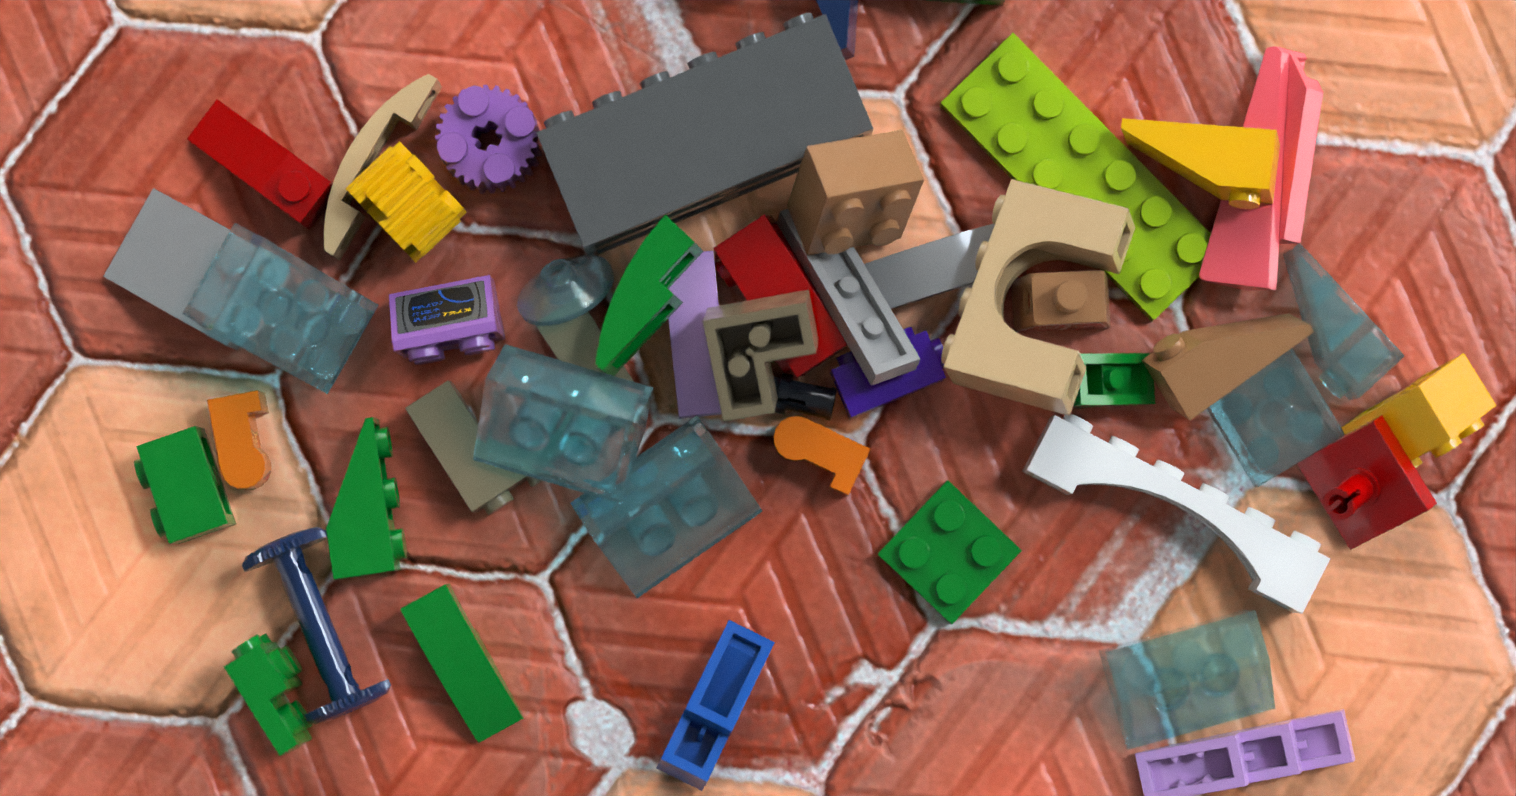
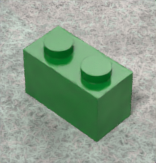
M193 426L136 446L140 459L134 460L135 471L141 486L144 489H151L156 507L151 508L150 513L153 525L160 538L166 536L169 544H181L236 525L204 428Z

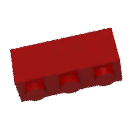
M762 215L713 248L720 258L714 262L720 276L730 288L737 284L747 301L809 289L819 339L817 351L814 354L775 360L784 373L792 370L796 377L804 376L848 347L772 215Z

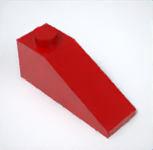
M216 99L188 136V141L308 230L311 229L326 209L333 183L220 100Z

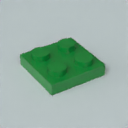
M946 480L877 555L952 625L1022 550L949 480Z

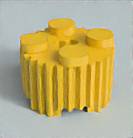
M400 141L393 147L389 146L345 188L415 263L461 222L460 218L467 213L461 204L434 179L435 176L414 154L412 155Z

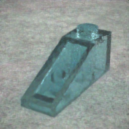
M1298 243L1286 251L1283 257L1301 318L1309 323L1314 331L1307 338L1314 362L1323 371L1319 378L1325 387L1338 398L1344 395L1349 400L1360 398L1405 355L1311 254Z

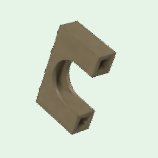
M579 296L535 324L564 368L571 388V402L568 414L559 429L549 438L537 444L523 447L508 446L497 442L484 431L455 385L449 380L405 408L471 512L477 513L484 508L486 513L491 515L514 500L510 491L526 480L531 487L536 486L557 472L553 463L563 456L571 453L575 460L600 444L596 437L597 434L611 425L618 432L643 416L639 407L647 403L625 367L623 366L612 378L595 365L601 330Z

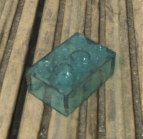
M234 223L182 314L328 394L379 305L265 238Z

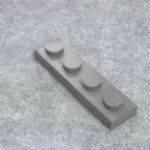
M789 210L780 211L776 222L871 386L916 370L920 357L856 249L852 247L842 253L833 255L825 252L807 256Z

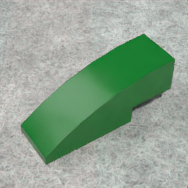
M666 215L663 216L645 238L625 269L605 317L600 333L595 365L612 378L683 303L669 288L704 252Z
M444 584L400 608L432 668L478 743L524 719L476 628H473L450 584Z

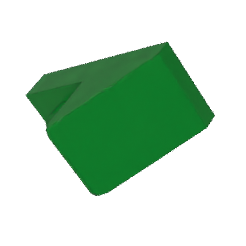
M1080 353L1086 366V371L1074 402L1075 409L1156 404L1154 380L1142 362L1151 353Z

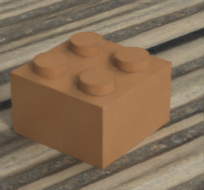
M903 130L807 146L787 204L806 255L825 252L832 255L839 254L852 247L868 244L883 246L892 243L896 239H901L923 185L924 178Z

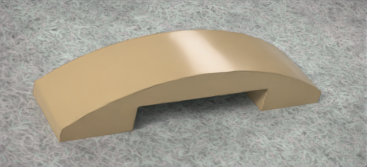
M430 74L413 81L386 101L360 130L344 156L330 191L324 222V251L334 258L341 260L365 219L361 212L349 206L354 197L345 188L378 158L399 120L415 130L419 128L442 89L438 79Z

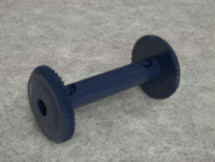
M319 527L300 530L265 544L247 555L242 564L243 570L246 572L274 563V566L281 575L282 585L321 678L328 687L329 697L332 702L305 714L306 720L313 724L331 721L369 705L387 694L391 686L389 679L361 690L352 676L350 663L314 577L306 566L302 551L327 538V531Z

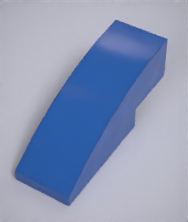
M728 620L656 769L701 791L704 789L775 642Z

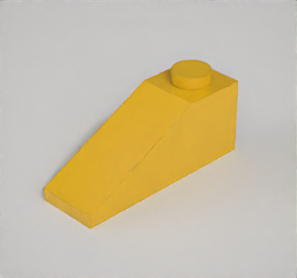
M1122 118L1121 130L1127 144L1219 199L1229 200V205L1241 209H1256L1260 207V203L1273 204L1280 152L1277 130Z

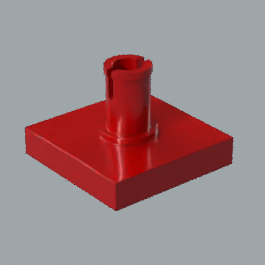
M1383 415L1312 452L1297 462L1298 467L1350 550L1429 511L1437 504Z

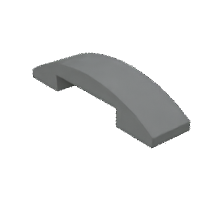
M989 224L865 263V266L891 309L974 283L978 273L975 262L979 247L983 241L989 242L995 224Z

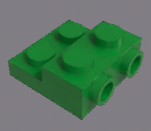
M267 634L260 637L256 635L233 649L231 652L235 660L224 666V669L279 756L294 751L312 740L313 738L307 729L313 726V724L306 720V710L298 700L290 703L286 697L287 694L303 685L297 676L303 669L291 649L287 645L280 648L276 642L270 640Z

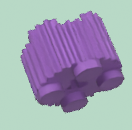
M474 85L463 89L458 97L454 96L453 105L446 104L445 108L448 112L446 114L441 113L439 116L443 123L436 125L440 133L435 135L437 151L448 171L453 177H456L461 185L466 184L472 191L477 188L481 194H484L486 189L490 193H495L496 188H500L502 192H505L507 185L515 188V181L519 180L523 183L526 174L532 176L531 167L538 166L539 163L536 157L542 154L538 146L541 143L536 133L540 131V128L528 104L522 102L519 95L512 96L509 89H505L502 92L499 86L496 85L493 90H490L488 85H483V88ZM490 130H497L495 133L501 139V143L498 146L490 144L486 151L480 150L482 144L478 139L482 133H488Z

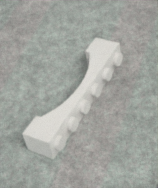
M1056 415L1049 418L1022 472L1066 495L1073 494L1078 485H1108L1143 492L1177 506L1210 528L1235 553L1252 579L1248 590L1292 613L1303 614L1330 561V558L1318 552L1321 546L1319 542L1297 531H1293L1291 537L1280 533L1272 528L1276 520L1251 507L1247 508L1245 514L1227 505L1230 496L1210 485L1202 483L1198 490L1184 483L1181 479L1185 473L1164 461L1157 459L1154 466L1136 458L1139 449L1120 438L1111 436L1109 442H1106L1090 434L1093 425L1076 415H1064L1063 419Z

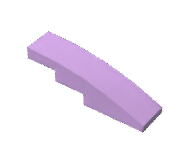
M1344 709L1241 729L1135 753L1144 796H1195L1244 787L1253 782L1297 775L1302 771L1355 761Z

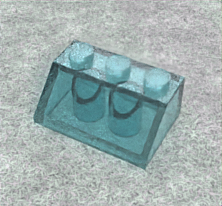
M504 344L485 380L473 460L621 504L646 428L653 387Z
M698 416L689 420L570 503L593 540L636 598H639L763 512Z
M1256 610L1238 611L1099 650L1127 750L1275 709L1270 659Z

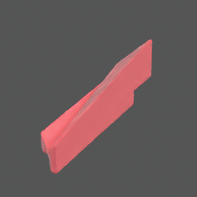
M1271 46L1265 50L1243 127L1277 130L1280 152L1273 204L1260 203V207L1256 209H1241L1229 205V200L1220 201L1199 272V278L1204 282L1245 291L1276 290L1279 244L1301 243L1323 91L1319 82L1306 77L1304 65L1307 58L1303 53L1277 46Z

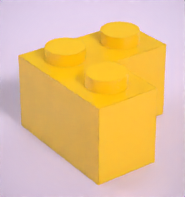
M1463 353L1424 374L1402 391L1366 409L1342 426L1341 429L1346 435L1383 415L1416 468L1423 463L1419 456L1431 451L1433 456L1438 458L1462 443L1461 439L1481 429L1484 426L1481 417L1494 408L1496 404Z

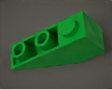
M374 417L365 418L326 527L333 580L400 571L399 560L407 559L403 528L395 529L392 509L400 508L396 478L387 477L385 458L393 457L389 428H380L379 419Z

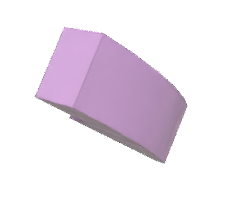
M704 251L669 288L683 302L668 318L679 419L721 414L703 326V318L707 308L719 306L713 251Z

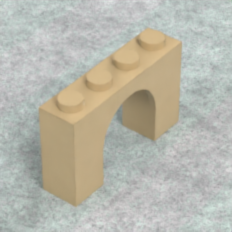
M1011 179L1006 195H1000L996 200L992 214V222L995 226L989 242L983 241L979 247L975 262L978 273L972 288L967 287L962 294L958 310L961 320L955 335L950 334L947 337L943 346L941 360L953 384L1070 416L1086 371V366L1079 351L1028 338L1012 330L1004 322L1003 307L1006 294L1012 283L1021 273L1038 263L1050 260H1065L1120 274L1135 231V225L1129 208Z

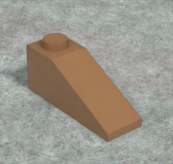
M1289 313L1186 330L1161 339L1154 346V352L1145 357L1142 362L1170 408L1188 420H1192L1310 336L1314 331L1309 323Z

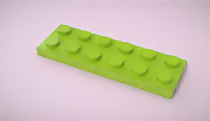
M1014 33L997 47L940 103L939 106L1011 179L1129 208L1135 225V231L1120 274L1105 271V273L1151 322L1199 277L1211 233Z

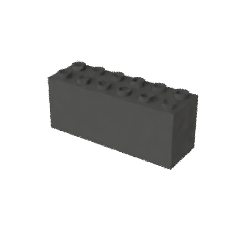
M811 12L801 14L786 21L783 24L785 31L766 38L764 32L752 34L736 42L737 50L719 58L716 52L706 53L687 63L690 70L670 77L668 71L657 73L642 80L639 83L642 89L622 97L620 91L611 92L592 102L594 109L577 116H574L573 111H566L544 121L546 129L536 133L589 258L648 235L664 215L669 217L674 223H677L798 173L807 146L872 135L874 128L826 14L813 18Z

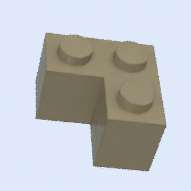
M809 289L707 308L703 318V326L723 422L775 413L778 397L770 361L816 353L819 339Z

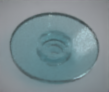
M577 255L554 260L545 265L523 287L517 300L518 311L526 322L537 326L558 325L578 318L593 309L608 294L614 282L613 269L606 259L596 255Z

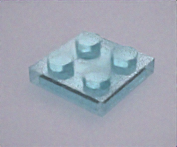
M1293 348L1207 408L1254 487L1261 486L1344 435L1340 424Z

